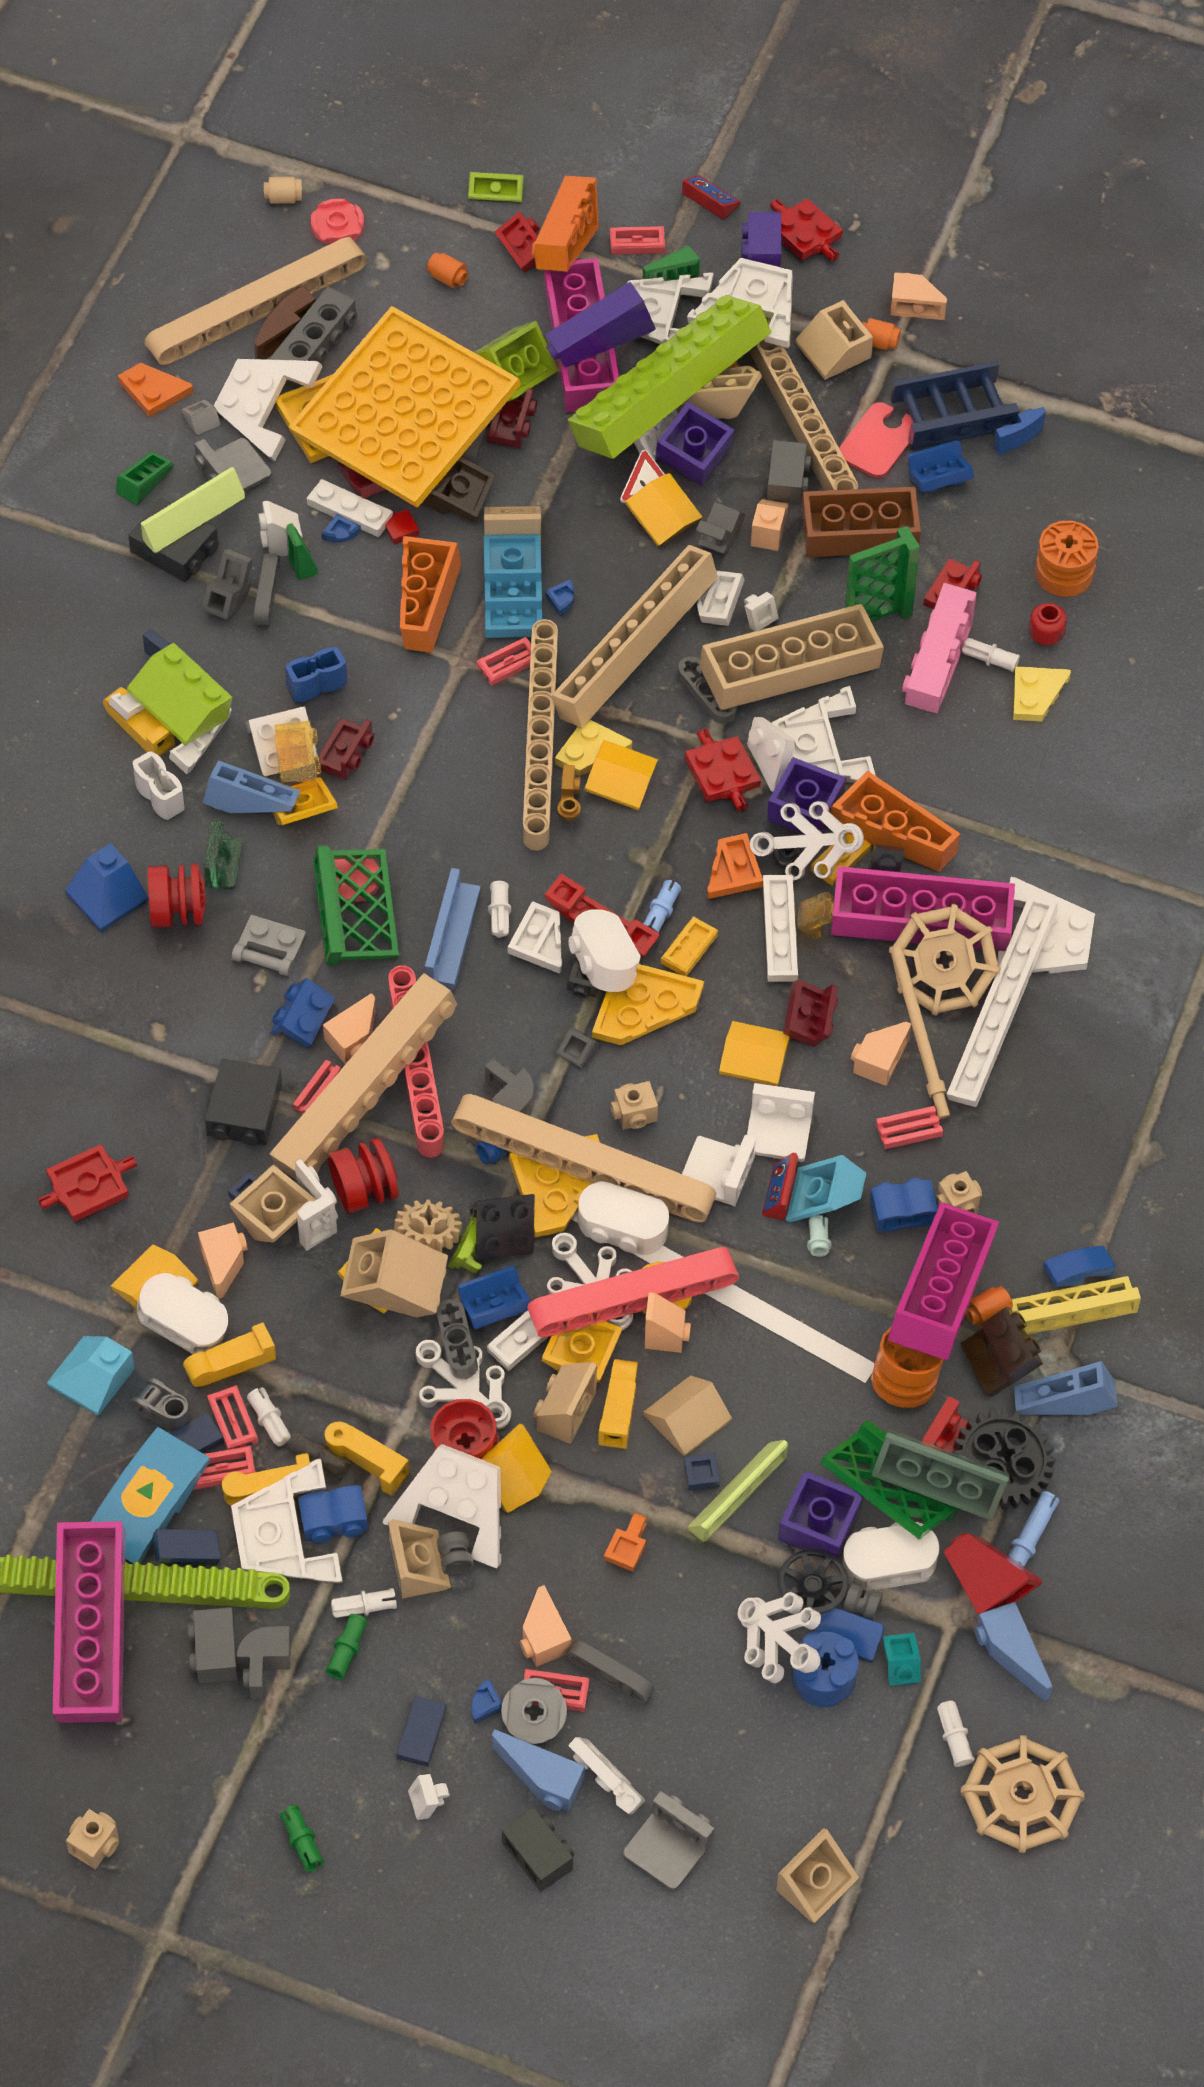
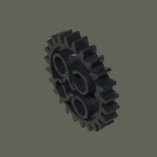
M1003 1408L1000 1416H997L995 1411L990 1409L987 1419L982 1413H978L976 1422L969 1419L966 1424L967 1429H960L958 1434L960 1439L955 1440L953 1447L956 1451L953 1453L1008 1473L1012 1484L1007 1483L999 1504L1001 1509H1004L1007 1501H1010L1014 1509H1016L1020 1499L1028 1505L1032 1499L1031 1495L1039 1498L1042 1492L1041 1488H1047L1049 1484L1047 1478H1051L1054 1470L1050 1467L1054 1465L1056 1458L1049 1456L1052 1454L1054 1446L1044 1445L1049 1435L1039 1436L1038 1434L1041 1425L1038 1424L1031 1427L1029 1425L1031 1421L1030 1416L1023 1421L1019 1420V1411H1016L1013 1417H1008L1006 1408ZM995 1434H998V1435L1000 1436V1439H1001V1443H1000V1444H999V1440H998V1438H997V1436H996ZM1008 1438L1018 1439L1021 1445L1011 1444ZM985 1443L991 1450L984 1451L979 1448L978 1444ZM1016 1467H1025L1030 1474H1021L1017 1471Z

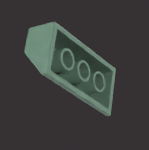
M890 1429L887 1431L871 1475L991 1521L1009 1480V1474Z

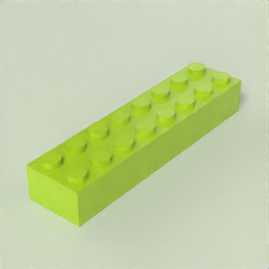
M729 295L718 298L714 305L698 314L695 320L686 327L679 329L676 335L667 342L660 344L652 354L640 360L629 372L618 377L615 383L606 390L599 392L596 398L586 406L580 407L568 419L578 446L614 459L772 333L761 305Z

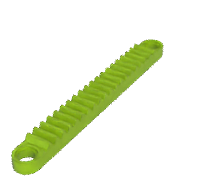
M8 1554L5 1557H0V1593L55 1596L56 1560H52L49 1557L39 1559L36 1556L26 1558L23 1555L14 1558ZM125 1561L124 1600L276 1609L284 1606L290 1598L289 1582L286 1577L278 1573L257 1572L255 1569L244 1571L242 1568L231 1570L228 1567L219 1570L214 1566L206 1569L203 1566L193 1568L190 1565L180 1567L177 1564L168 1567L162 1563L159 1566H155L152 1563L141 1565L139 1562L128 1564ZM271 1584H277L283 1588V1592L280 1596L272 1598L266 1595L265 1589Z

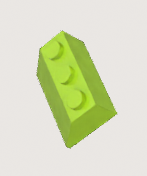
M536 320L509 330L474 352L519 378L521 386L508 401L515 399L526 392L528 388L531 389L558 372L556 363L546 348L547 343Z
M174 642L152 655L127 687V692L185 746L227 720L232 702V696Z

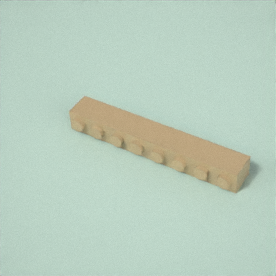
M688 545L552 694L561 720L582 728L714 583L718 575L710 552Z
M425 973L421 975L270 1152V1156L277 1168L296 1180L295 1162L301 1159L307 1167L312 1166L318 1174L321 1165L327 1159V1155L338 1150L342 1140L348 1133L356 1129L359 1120L377 1104L379 1097L387 1087L395 1083L398 1074L403 1068L413 1062L420 1048L434 1037L437 1028L445 1019L452 1016L458 1004L450 989Z

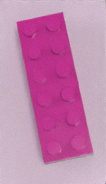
M598 258L576 260L568 272L544 270V290L551 330L605 297ZM614 348L566 368L557 359L565 412H574L580 407L586 406L596 398L599 392L606 390L619 377Z
M838 866L831 935L896 941L912 918L910 915L914 912L918 914L951 907L952 904H956L959 909L985 926L992 928L991 935L995 951H1006L1012 933L1015 884ZM949 919L924 925L929 932L947 929ZM955 920L954 930L968 939L976 935V933ZM920 929L917 930L909 943L920 944L924 937ZM980 940L973 944V949L982 950Z
M940 1202L896 1310L888 1337L889 1341L948 1361L991 1251L999 1221Z
M122 1521L57 1522L53 1716L57 1723L122 1722L126 1531Z

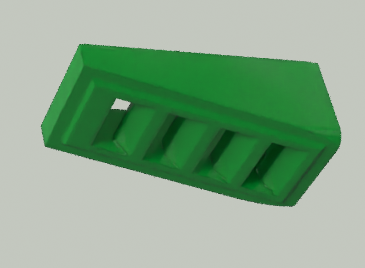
M686 246L644 266L642 279L663 277L664 281L679 280L680 275H690V278L699 276L700 259L690 246Z
M151 451L117 476L116 493L134 504L140 503L174 467V463Z
M292 523L288 524L286 527L288 560L297 579L302 580L317 575L318 568L296 527Z

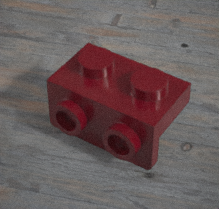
M528 388L525 397L518 396L511 401H507L495 415L488 434L489 443L521 448L523 439L528 438L530 434V416L535 417L538 402L533 400V389Z
M341 718L315 760V768L347 780L351 772L359 768L364 750L370 749L373 744L375 734L372 733V721L366 719L363 725L360 726Z
M800 979L793 982L783 1034L811 1047H815L824 1039L827 1040L834 1027L832 1017L838 1004V999L836 998L838 987L831 984L825 990H822Z

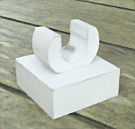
M765 592L759 597L752 594L744 599L749 627L752 630L759 631L779 619L774 596L770 593Z
M430 1774L419 1775L408 1790L417 1820L429 1819L437 1806L444 1804L443 1798L450 1796L446 1783L433 1785Z

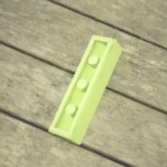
M233 467L227 469L141 522L142 538L146 545L153 552H159L244 499L245 493Z
M780 1440L768 1443L688 1525V1530L701 1541H707L787 1458L788 1442Z

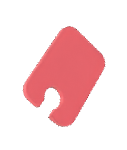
M882 402L873 404L839 447L847 464L871 477H885L909 446V432L911 424H913L911 416L905 414L902 418V424L898 428H888L884 425L883 420L891 416L894 412V407Z

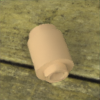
M295 176L269 177V182H264V199H269L270 204H295V201H302L301 179H295Z

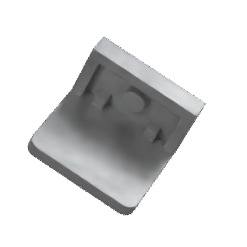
M239 438L216 451H213L205 439L194 443L195 456L193 459L195 465L205 474L209 481L231 467L235 469L244 492L271 478V470L245 438Z
M660 1791L653 1800L652 1814L625 1847L623 1856L671 1891H675L713 1844L714 1827H712L711 1821L700 1813L695 1815L686 1809L685 1804L674 1795L668 1796Z

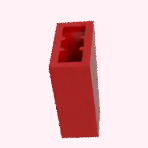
M969 1533L961 1534L954 1538L951 1542L952 1545L943 1551L978 1614L1013 1602L1016 1603L1043 1583L1040 1577L984 1538Z

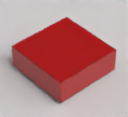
M408 509L393 514L385 524V530L394 545L403 542V536L416 537L419 535V528Z

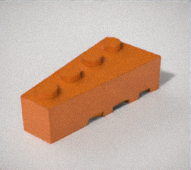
M564 177L539 235L532 245V258L536 261V269L568 272L598 231L599 217L596 178Z
M403 536L400 631L404 648L406 650L432 653L462 566L459 548L455 542Z
M869 771L865 772L831 806V814L842 824L853 823L859 826L863 832L864 840L870 844L903 848L904 858L940 872L957 854L960 839L958 831Z

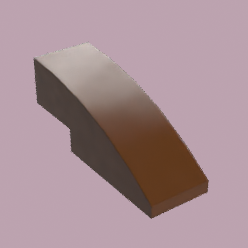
M303 286L289 294L265 320L254 342L255 359L266 360L271 357L315 303L316 299Z

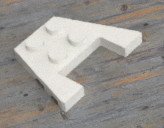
M740 258L719 280V285L712 293H707L702 298L700 306L696 310L692 309L687 316L688 323H691L698 314L714 305L718 298L729 295L761 305L765 317L772 318L769 324L772 333L765 338V342L789 348L793 284L792 270Z
M703 273V277L690 278V275H680L679 280L664 281L663 277L628 281V283L631 282L644 300L656 328L653 332L641 337L662 344L676 335L679 329L672 328L680 296L704 297L707 293H711L714 273Z
M237 359L214 407L225 420L249 439L270 460L275 462L286 439L280 434L264 429L263 426L286 380L312 388L322 369V365L317 361Z
M850 686L840 689L839 694L830 698L826 696L819 699L816 705L807 709L803 707L772 722L773 725L796 740L792 757L846 777V782L855 783L867 771L875 775L870 756L841 761L828 718L856 713V705Z
M120 693L110 696L109 705L126 720L145 709L131 694L121 696ZM227 720L186 746L182 743L171 750L169 759L182 771L189 774Z
M1011 877L1010 883L1015 884V907L1024 908L1029 895L1054 901L1058 904L1057 913L1032 973L1048 971L1051 974L1087 969L1095 913L1020 879ZM999 950L997 958L998 967H1000L1006 951Z
M441 1444L384 1518L383 1524L388 1525V1522L392 1519L415 1524L421 1504L478 1526L480 1529L471 1554L472 1558L497 1569L501 1564V1526H499L501 1467Z
M321 1459L312 1461L304 1468L290 1473L282 1480L257 1491L231 1506L241 1567L244 1571L255 1569L257 1572L278 1573L287 1577L337 1584L343 1583L337 1553L305 1559L293 1496L295 1494L326 1489Z

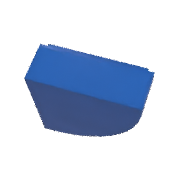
M336 514L322 532V539L329 542L348 541L361 532V526Z
M570 579L545 590L546 598L559 616L570 609L574 600V587Z
M490 1679L480 1684L474 1694L471 1705L474 1723L484 1720L500 1712L502 1709V1701Z

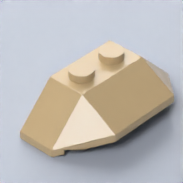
M751 366L728 367L676 408V411L679 414L685 404L690 402L716 419H732L737 417L762 375L760 371H756Z

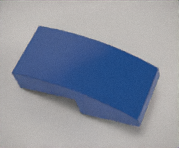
M1045 408L1026 410L1018 414L1016 424L1005 425L996 429L994 448L997 454L1013 450L1035 437L1043 429Z
M1093 1246L1069 1251L1050 1258L1043 1264L1055 1287L1081 1286L1086 1277L1112 1276L1116 1269L1115 1263L1104 1246Z

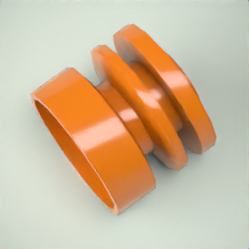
M1072 520L1058 521L1049 525L1042 532L1039 540L1035 574L1036 580L1043 589L1053 595L1071 597L1083 593L1091 586L1099 549L1098 539L1094 532L1083 523Z
M890 1327L883 1334L871 1375L873 1389L887 1403L901 1408H915L926 1404L933 1397L944 1359L933 1357L927 1353L889 1341Z

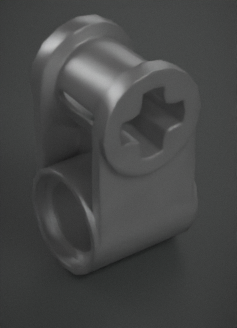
M148 1378L146 1381L147 1386L138 1397H134L130 1401L131 1407L139 1415L155 1422L169 1432H173L191 1422V1414L186 1398L166 1387L155 1378ZM176 1411L182 1412L177 1416L170 1415L171 1413Z

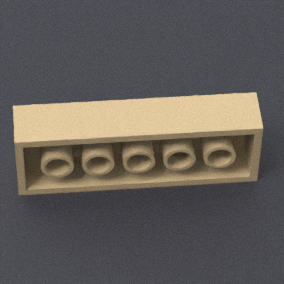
M858 604L703 645L699 667L720 710L878 669L880 668L884 646L863 605Z

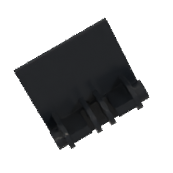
M535 1194L478 1200L469 1207L471 1218H476V1260L533 1253Z

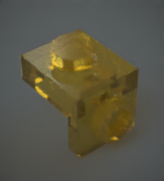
M824 892L799 902L797 928L814 940L820 938L822 926L832 922L834 897L828 892Z

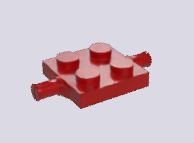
M778 198L771 202L770 208L775 212H781V242L798 258L804 260L811 255L822 253L831 262L838 259L839 253L830 245L842 238L843 229L808 198L793 207H786Z
M705 728L704 731L701 729L697 732V737L703 746L685 751L684 760L707 802L718 799H731L738 812H741V809L742 811L746 810L748 804L742 794L748 790L759 788L761 779L740 739L736 736L715 742L710 736L708 729Z
M102 1144L46 1169L47 1176L53 1185V1192L37 1198L41 1209L44 1210L59 1202L60 1205L66 1208L72 1221L76 1222L128 1198L129 1193L122 1181L121 1173L137 1167V1163L133 1155L115 1162L107 1155Z

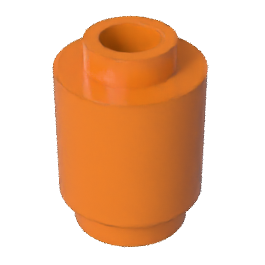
M434 253L427 264V272L431 274L432 278L453 289L463 286L469 276L466 264L445 253Z
M869 318L868 323H862L873 336L872 347L886 351L897 349L901 328L895 327V324Z
M1002 1286L997 1288L991 1287L972 1298L966 1317L972 1325L982 1328L981 1323L1005 1307L1009 1309L1013 1307L1011 1297Z

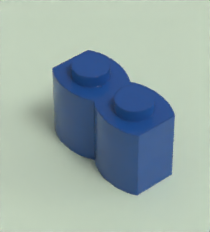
M338 647L322 649L312 657L297 658L285 666L286 686L294 702L311 700L321 692L338 690L347 683L346 661Z
M912 1178L904 1184L883 1182L871 1189L869 1200L877 1231L889 1232L906 1227L916 1228L932 1225L938 1206L931 1180Z
M346 1486L330 1492H314L298 1497L306 1541L321 1544L328 1542L337 1535L353 1538L369 1529L361 1486Z

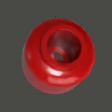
M1043 603L1035 607L1030 615L1029 622L1031 638L1042 645H1054L1060 642L1065 635L1067 626L1065 611L1053 603Z

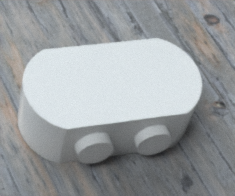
M588 910L578 915L574 922L572 936L569 937V948L571 953L576 955L582 973L587 975L594 987L603 991L620 992L630 988L636 980V970L640 961V954L619 917L605 910Z
M599 1181L589 1185L580 1195L578 1224L582 1233L595 1242L608 1243L620 1247L629 1253L636 1252L647 1255L659 1250L666 1242L669 1211L661 1199L605 1181Z
M161 1273L151 1277L141 1289L137 1303V1316L140 1323L192 1354L206 1352V1350L220 1345L223 1341L228 1325V1314L225 1306L220 1303L215 1295L209 1292L203 1293L194 1288L188 1279L182 1276L176 1277L170 1273Z
M897 1522L885 1528H863L859 1532L853 1533L846 1541L842 1564L847 1572L848 1583L851 1585L853 1582L862 1585L866 1591L926 1582L935 1572L939 1554V1543L933 1531H930L919 1540ZM916 1522L919 1526L924 1525L922 1523Z

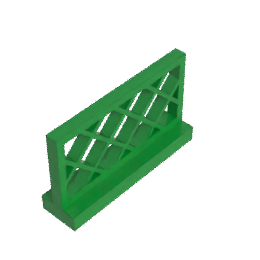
M908 526L897 529L895 540L849 556L845 608L862 604L871 622L897 612L902 619L913 616L920 546ZM867 561L862 567L858 566L859 563ZM880 563V565L874 571H871V569L875 565ZM890 567H892V569L886 575H883L884 572H886ZM864 576L866 577L860 584H857ZM876 580H878V582L872 588H869ZM888 584H890V586L884 592H881ZM862 594H865L859 601H855ZM875 597L877 598L871 605H867ZM886 601L890 602L889 605L881 607Z
M317 846L313 857V867L325 964L338 965L339 961L398 959L399 951L385 849L330 850L329 846ZM334 859H345L352 865L351 869L344 874L335 867ZM366 859H379L380 868L375 873H372L362 863ZM356 869L369 878L362 887L349 878ZM372 882L383 889V895L378 900L365 891ZM343 883L356 892L349 901L338 893V888ZM359 896H362L372 904L365 914L352 904ZM376 908L386 916L387 921L381 927L369 918V915ZM347 909L359 918L353 927H350L342 920L341 915ZM363 922L376 931L369 940L355 931ZM381 935L390 943V950H379L372 943ZM350 936L363 945L359 951H346L345 941Z
M866 1420L861 1424L857 1433L824 1455L820 1464L919 1540L943 1521L950 1522L954 1519L959 1508L908 1489L903 1491L902 1487L895 1484V1489L883 1488L881 1482H889L871 1476L886 1433L871 1421ZM835 1459L848 1461L849 1467L842 1466ZM857 1463L868 1464L870 1470L859 1469ZM861 1479L873 1480L874 1486L866 1485ZM885 1498L897 1499L899 1505L891 1504ZM906 1501L917 1502L919 1508L907 1507ZM910 1517L922 1518L924 1525L919 1526Z

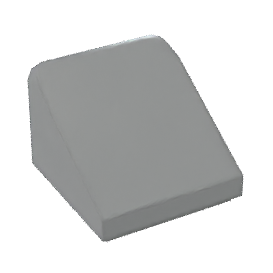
M206 400L199 401L181 410L183 417L196 435L220 426L216 408Z

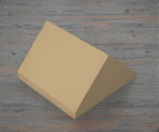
M540 506L484 507V535L540 534L541 540Z
M272 1165L230 1203V1207L255 1241L274 1243L298 1221L297 1211L305 1203L317 1199L275 1165Z
M691 1375L643 1412V1415L684 1457L732 1421V1417L713 1383Z
M394 1519L389 1521V1542L402 1599L449 1589L451 1587L449 1576L442 1571L441 1559L443 1556L438 1552L437 1539L440 1537L438 1530Z
M823 1828L778 1873L776 1891L809 1921L815 1923L859 1877L829 1831Z

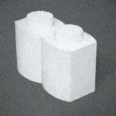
M149 751L133 761L136 787L142 796L151 800L154 811L160 817L169 820L185 810L181 783L175 775L166 771L163 760L157 754Z

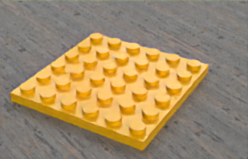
M391 306L288 428L293 435L418 508L521 386V382L516 376Z

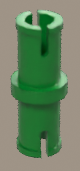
M358 1614L349 1615L341 1637H337L334 1642L335 1650L325 1670L326 1674L338 1680L344 1679L353 1656H356L360 1650L358 1644L368 1624L364 1617Z
M288 1806L285 1808L288 1814L286 1815L285 1811L282 1810L279 1816L290 1836L289 1844L293 1849H296L306 1872L318 1870L316 1862L322 1867L324 1859L321 1857L314 1842L315 1834L311 1828L307 1827L299 1806Z

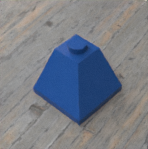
M112 843L89 856L65 890L66 894L101 932L148 901V896L129 862Z

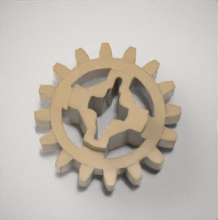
M416 1200L414 1201V1207L405 1204L403 1211L397 1212L394 1231L442 1253L443 1247L451 1250L453 1243L459 1242L462 1222L459 1221V1213L452 1214L453 1207L451 1206L444 1209L440 1201L434 1205L431 1204L430 1200H426L425 1204L421 1205Z

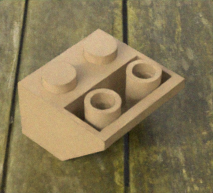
M842 300L821 310L796 338L795 343L823 379L826 380L870 359L873 336L845 301Z

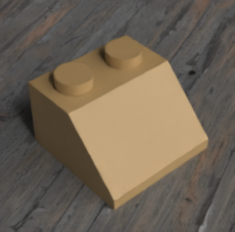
M593 1362L565 1364L561 1366L557 1375L552 1374L546 1388L548 1394L544 1401L539 1400L533 1417L537 1418V1431L572 1444L597 1393V1364Z

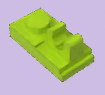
M475 1217L470 1219L448 1264V1267L451 1269L463 1267L472 1273H476L482 1267L473 1258V1256H476Z

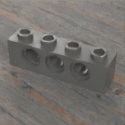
M327 287L269 360L317 361L323 364L328 356V352L333 346H337L340 343L343 333L348 327L351 328L357 320L358 314L356 312L355 299ZM286 380L284 384L294 390L302 386L290 380Z

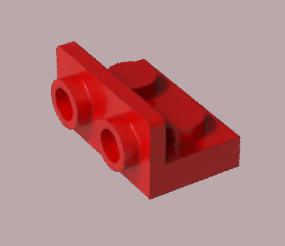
M519 211L494 232L524 272H527L536 264L535 259L532 258V245L539 235L537 232L541 228L531 216L526 219Z
M949 558L924 597L923 605L935 609L944 583L967 590H976L983 576L980 573L981 562L975 560L972 566L968 567Z
M948 1396L923 1437V1442L952 1453L956 1451L953 1447L955 1440L960 1439L958 1437L960 1429H967L966 1424L968 1422L958 1414L960 1401Z

